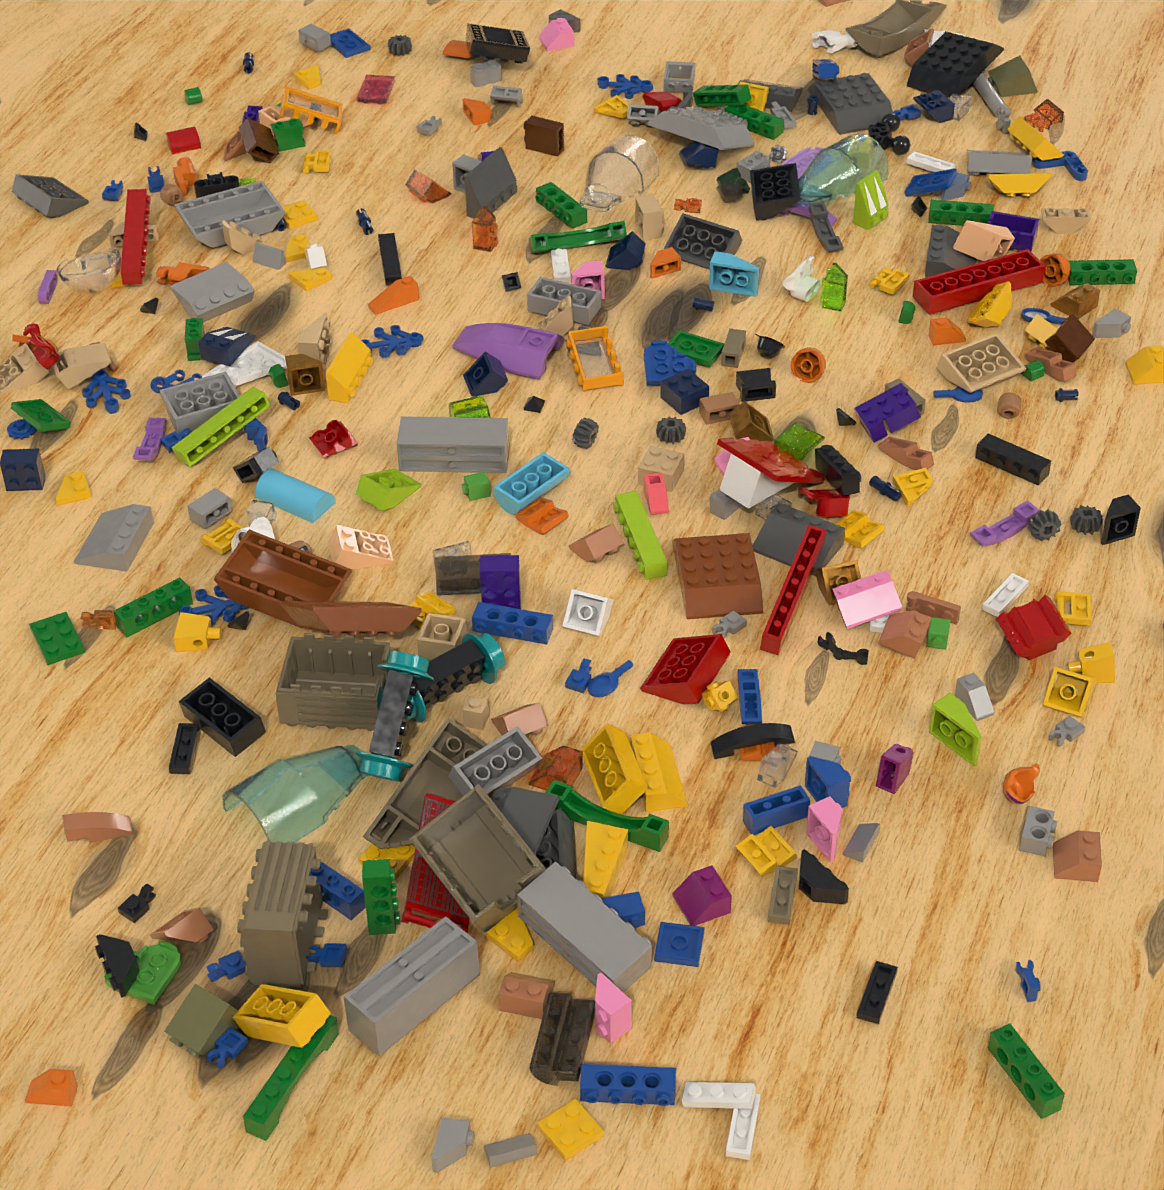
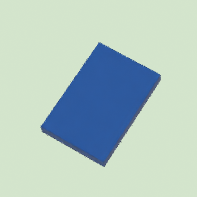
M350 28L330 34L331 46L345 58L371 50L370 45Z
M954 168L915 175L904 193L906 196L949 189L958 172Z

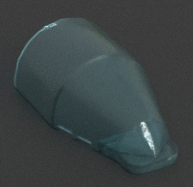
M860 133L850 135L822 149L798 179L801 200L798 203L808 206L810 203L835 200L836 196L848 197L850 193L856 194V183L875 170L879 171L882 182L887 180L888 161L884 150L876 140Z
M353 745L345 747L333 746L279 758L228 789L223 794V808L227 812L241 802H244L261 824L268 841L293 842L294 844L325 824L331 812L337 810L340 806L339 803L342 799L348 797L359 782L369 776L360 773L362 759L356 755V752L363 751Z

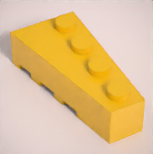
M587 821L583 883L592 894H597L600 898L610 897L628 848V829Z

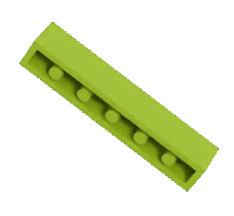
M251 387L171 447L178 461L191 467L268 409L271 405L265 392Z
M637 491L615 494L613 509L615 513H618L619 524L623 525L624 536L628 537V546L630 549H633L634 561H638L639 573L643 574L645 580L667 576V560Z

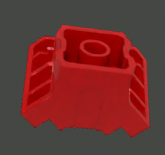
M1044 595L1039 601L1033 599L1031 602L1020 607L1014 606L1009 613L1003 611L996 618L1006 635L1005 637L1008 639V643L1013 647L1016 654L1026 658L1028 661L1056 650L1057 644L1065 641L1071 634L1060 612L1047 595Z

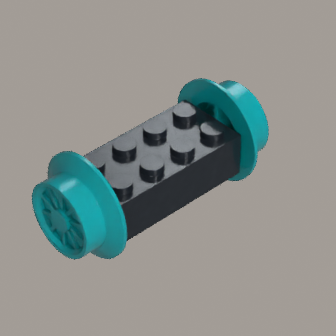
M467 633L463 636L462 644L431 660L427 673L434 678V681L416 680L417 684H419L416 697L412 696L411 702L414 704L412 715L407 717V721L413 719L419 723L423 722L426 719V710L432 704L445 700L448 695L461 691L466 685L474 684L480 678L485 683H494L497 678V671L505 666V658L497 641L488 633L478 637L475 634Z
M389 651L387 663L377 665L378 669L388 672L372 736L370 753L356 752V755L362 759L360 773L400 782L403 770L413 767L412 764L399 761L397 758L402 756L404 745L401 741L403 736H407L409 725L406 721L407 717H411L413 712L412 696L416 697L419 684H417L416 680L434 681V678L427 673L430 660L405 652Z

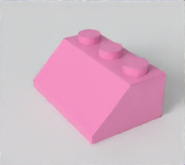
M888 570L832 589L847 629L903 610Z

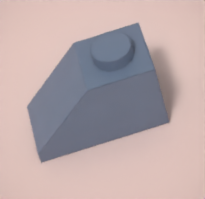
M958 173L949 189L942 190L941 200L947 201L963 197L971 187V182H969L970 175Z

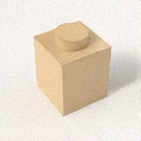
M468 696L462 710L464 727L478 730L484 729L489 717L488 699Z

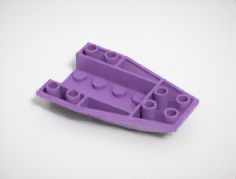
M482 323L466 326L452 345V348L476 359L484 352H487L500 360L504 371L540 379L546 370V357L552 349L559 350L565 338L557 333L520 325Z

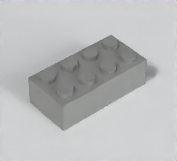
M540 277L527 294L528 311L548 315L551 310L558 306L562 299L564 300L569 295L572 301L573 322L589 325L601 308V291Z
M517 726L453 766L448 777L462 796L479 783L491 798L495 790L507 788L535 770L542 757Z

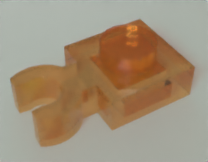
M1038 113L1024 116V120L1033 128L1037 127L1040 132H1043L1044 128L1050 129V123L1046 122L1045 118Z
M687 198L686 201L675 199L674 210H685L687 213L701 212V199Z
M95 610L94 614L90 612H82L81 620H83L82 627L89 628L92 625H96V629L116 630L114 610Z

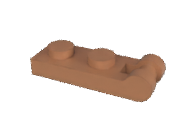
M915 591L907 594L906 611L914 610L930 617L951 620L950 623L957 625L960 618V605Z

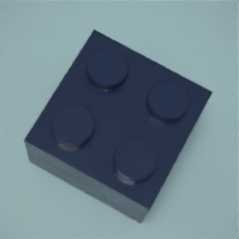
M690 369L661 381L660 398L680 415L698 408L700 398L709 397V385Z
M39 448L5 449L2 451L0 467L6 491L43 490L45 471Z

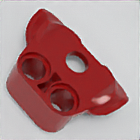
M29 324L24 328L23 335L27 336L30 333L32 338H29L27 342L34 344V347H36L33 351L35 358L45 369L49 370L60 359V356L55 348L41 336L38 324Z
M803 486L798 488V493L801 497L806 495L810 501L817 500V515L825 517L848 515L850 495L842 496L836 489L808 490Z

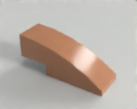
M1038 347L1025 353V357L1030 362L1035 360L1042 362L1045 374L1054 379L1066 382L1076 376L1075 363L1062 360L1061 353Z
M888 437L878 444V447L885 454L910 469H929L934 465L932 452L918 449L917 442Z
M83 812L62 815L67 842L89 838L90 843L132 835L130 817L126 815L107 812Z

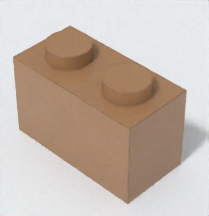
M733 392L700 398L699 413L706 425L731 420L729 413L740 404Z

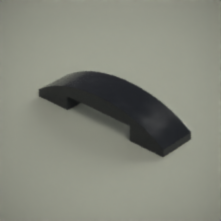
M762 723L740 727L722 734L711 741L714 759L733 756L735 749L774 742V746L777 747L795 743L791 725Z

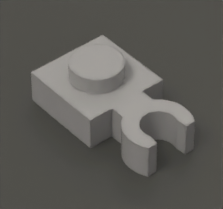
M1007 105L1000 107L1001 114H998L996 126L1003 134H1008L1009 131L1007 129L1011 124L1009 119L1011 109H1007Z
M432 116L430 121L425 120L417 126V132L430 136L442 124V119L435 120V116Z
M732 611L721 618L719 624L713 626L712 634L720 632L723 638H726L729 632L734 635L747 626V620L735 611Z
M1068 716L1056 725L1055 730L1050 732L1049 740L1057 738V746L1060 747L1064 744L1065 739L1072 742L1083 734L1085 726L1071 716Z

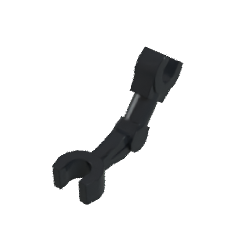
M829 632L826 633V640L821 636L818 637V645L826 650H830L835 659H854L861 665H867L869 650L860 649L857 652H851L838 648L835 645L836 641L833 635Z

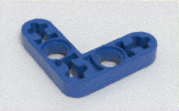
M1063 151L1064 156L1042 161L1038 157L1036 159L1033 158V167L1037 169L1065 166L1075 180L1084 181L1087 179V168L1072 151Z

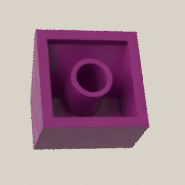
M713 865L692 872L672 893L673 898L691 926H696L731 913L732 896Z

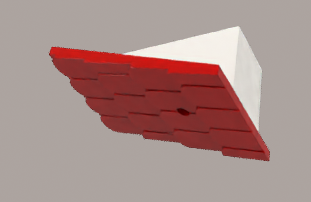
M733 438L718 439L717 445L731 453L719 490L747 508L756 505L795 482L824 483L825 478L823 474L809 468L804 462L794 459L793 455L780 450L777 445L769 441Z

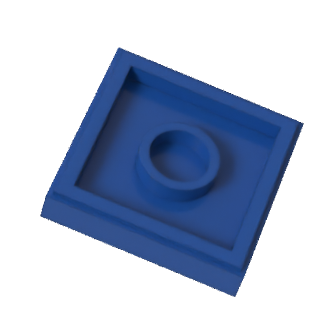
M661 922L654 962L699 967L705 927Z

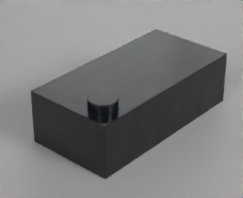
M210 677L178 701L184 717L192 723H199V727L204 733L234 757L266 733L261 717Z

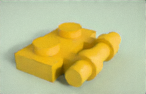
M331 150L316 151V154L307 152L303 160V172L307 174L311 169L319 173L329 172L332 157Z
M886 267L878 273V276H874L871 279L869 287L879 286V290L894 295L909 280L910 274L898 269L891 271L889 267Z

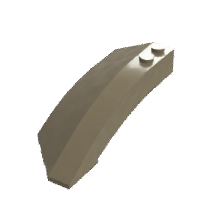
M896 0L892 6L877 17L865 23L847 27L845 31L866 52L872 53L873 56L888 54L909 44V41L924 33L925 29L932 25L946 9L947 5L934 1L923 4L920 0H910V2Z
M448 717L363 835V838L379 849L413 845L409 838L419 830L425 794L430 793L453 801L460 799L462 794L449 779L448 775L453 766L487 746V744Z

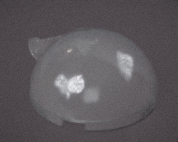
M113 247L109 248L108 251L93 254L84 253L80 259H74L70 262L68 259L64 260L59 264L56 271L61 280L74 291L84 294L98 293L109 288L117 279L121 269L120 251L118 249L115 250Z

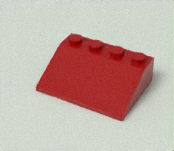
M722 634L673 638L640 687L641 691L680 704L699 703L703 697L701 693L707 690V686L712 683L731 653Z

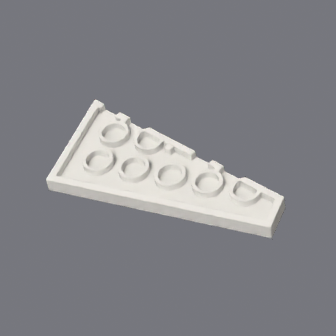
M257 341L247 347L231 366L220 364L202 375V378L226 371L233 385L238 386L269 375L270 368L278 363L281 364L283 370L286 369V360L284 355Z

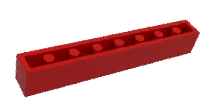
M127 189L121 260L123 285L142 284L143 277H146L144 268L146 267V257L144 256H147L146 246H148V238L146 235H149L147 225H149V205H151L150 195H147V189Z
M808 524L762 634L760 650L779 655L824 546L827 530Z

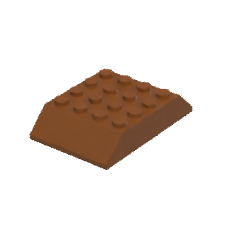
M249 529L214 577V581L231 601L302 628L305 626L298 625L280 605V601H334L351 575L352 569Z
M750 533L684 537L672 540L687 619L724 617L732 611L739 615L763 614L761 581Z
M280 601V605L298 625L305 626L304 629L321 631V633H329L331 635H341V633H348L349 635H360V633H366V635H378V633L396 635V631L403 632L422 612V608L390 602Z

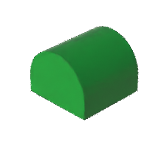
M199 87L184 90L187 105L203 101Z
M904 301L899 323L909 324L912 322L916 310L912 302Z
M1035 360L1024 365L1026 371L1020 373L1028 380L1034 381L1044 376L1045 368L1042 362Z
M281 364L273 365L269 370V375L274 385L278 388L288 386Z

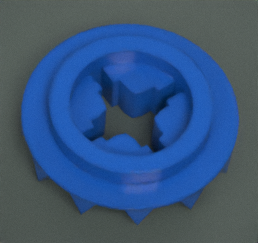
M25 419L16 420L7 427L9 437H13L14 440L18 438L22 440L25 437L29 438V435H34L36 430Z

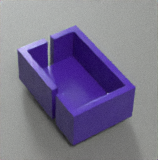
M992 211L987 224L1007 227L1015 238L1009 249L1017 248L1020 251L1028 249L1032 252L1040 219Z
M902 383L855 407L860 423L874 443L888 436L883 424L884 420L889 431L893 433L921 418L916 403Z
M519 555L480 556L482 602L521 609Z

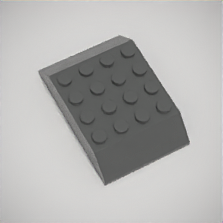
M869 73L820 80L808 87L809 93L818 97L819 102L817 104L839 135L869 130V125L882 122L886 114L893 113L891 102Z

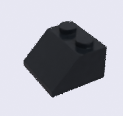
M1129 494L1112 499L1105 518L1101 539L1102 545L1135 536L1141 507Z

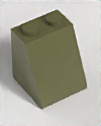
M1020 55L988 71L990 76L988 80L1001 97L1038 92L1031 72Z
M194 984L164 1032L171 1036L169 1041L180 1048L183 1044L188 1046L186 1051L196 1058L200 1055L207 1058L208 1053L216 1049L215 1042L230 1027L235 1031L239 1028L232 1018L238 1010L197 984Z

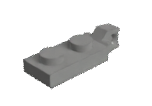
M776 101L771 102L770 113L784 119V129L796 127L797 122L785 106L780 107Z

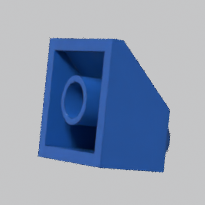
M808 757L805 787L815 801L818 802L830 796L836 803L840 804L841 808L848 806L851 782L849 772L844 770L840 763Z

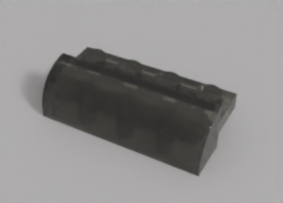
M511 553L435 557L437 595L481 593L480 556L511 555Z
M549 993L529 1067L536 1079L554 1086H558L559 1081L579 1080L581 1065L583 1064L595 1015V1000L573 999L571 993Z

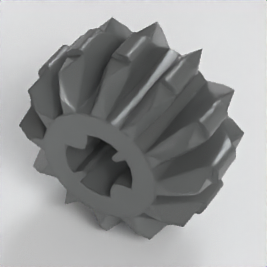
M395 35V37H391L388 40L389 52L394 56H404L411 51L412 43L406 35Z
M669 416L667 419L662 418L661 421H658L656 434L661 442L665 441L666 444H674V442L680 443L684 439L686 426L682 419Z
M585 417L581 419L574 429L572 442L580 448H590L595 438H597L599 428L597 422Z
M1080 505L1079 508H1074L1070 524L1072 529L1077 530L1078 533L1083 532L1085 535L1086 533L1093 535L1094 532L1099 531L1103 522V516L1101 511L1096 510L1095 507L1091 508L1088 505L1086 507Z
M1047 509L1045 512L1040 510L1039 514L1034 513V518L1029 519L1030 524L1028 526L1033 537L1038 538L1040 541L1044 539L1049 541L1050 537H1056L1055 533L1060 532L1062 524L1058 515L1054 511L1052 512Z

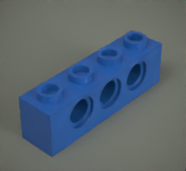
M830 59L812 60V74L817 78H837L839 65Z
M478 602L472 615V630L474 632L547 645L553 631V615Z
M320 862L318 870L311 869L309 876H316V883L321 884L323 902L350 920L354 919L366 908L364 890L323 862Z
M582 1064L580 1101L588 1103L607 1102L612 1104L630 1103L636 1105L653 1104L659 1106L675 1105L676 1068Z

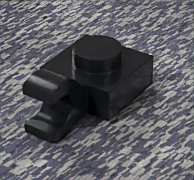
M145 884L138 896L132 894L118 907L119 914L136 923L150 909L148 903L156 897V894L152 892L154 887Z

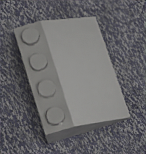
M967 150V171H971L970 174L980 175V172H986V175L995 173L1030 174L1032 156L1029 153Z
M227 262L170 286V289L190 319L203 318V322L252 302L254 289L247 279Z
M226 371L159 390L171 423L178 434L187 428L193 432L240 396Z
M132 504L101 513L75 558L74 564L127 572L154 524L151 507Z

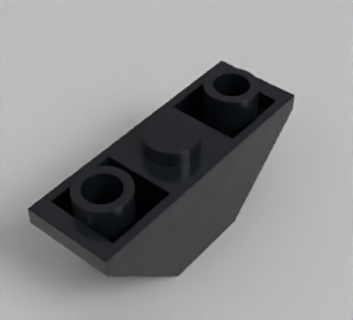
M806 849L802 850L799 889L813 902L846 904L849 894V888L846 883L840 881L814 855H811Z
M99 934L96 936L98 945L95 946L99 959H104L102 965L106 975L111 974L112 976L109 978L113 991L118 990L121 998L127 995L140 972L137 958L129 941Z

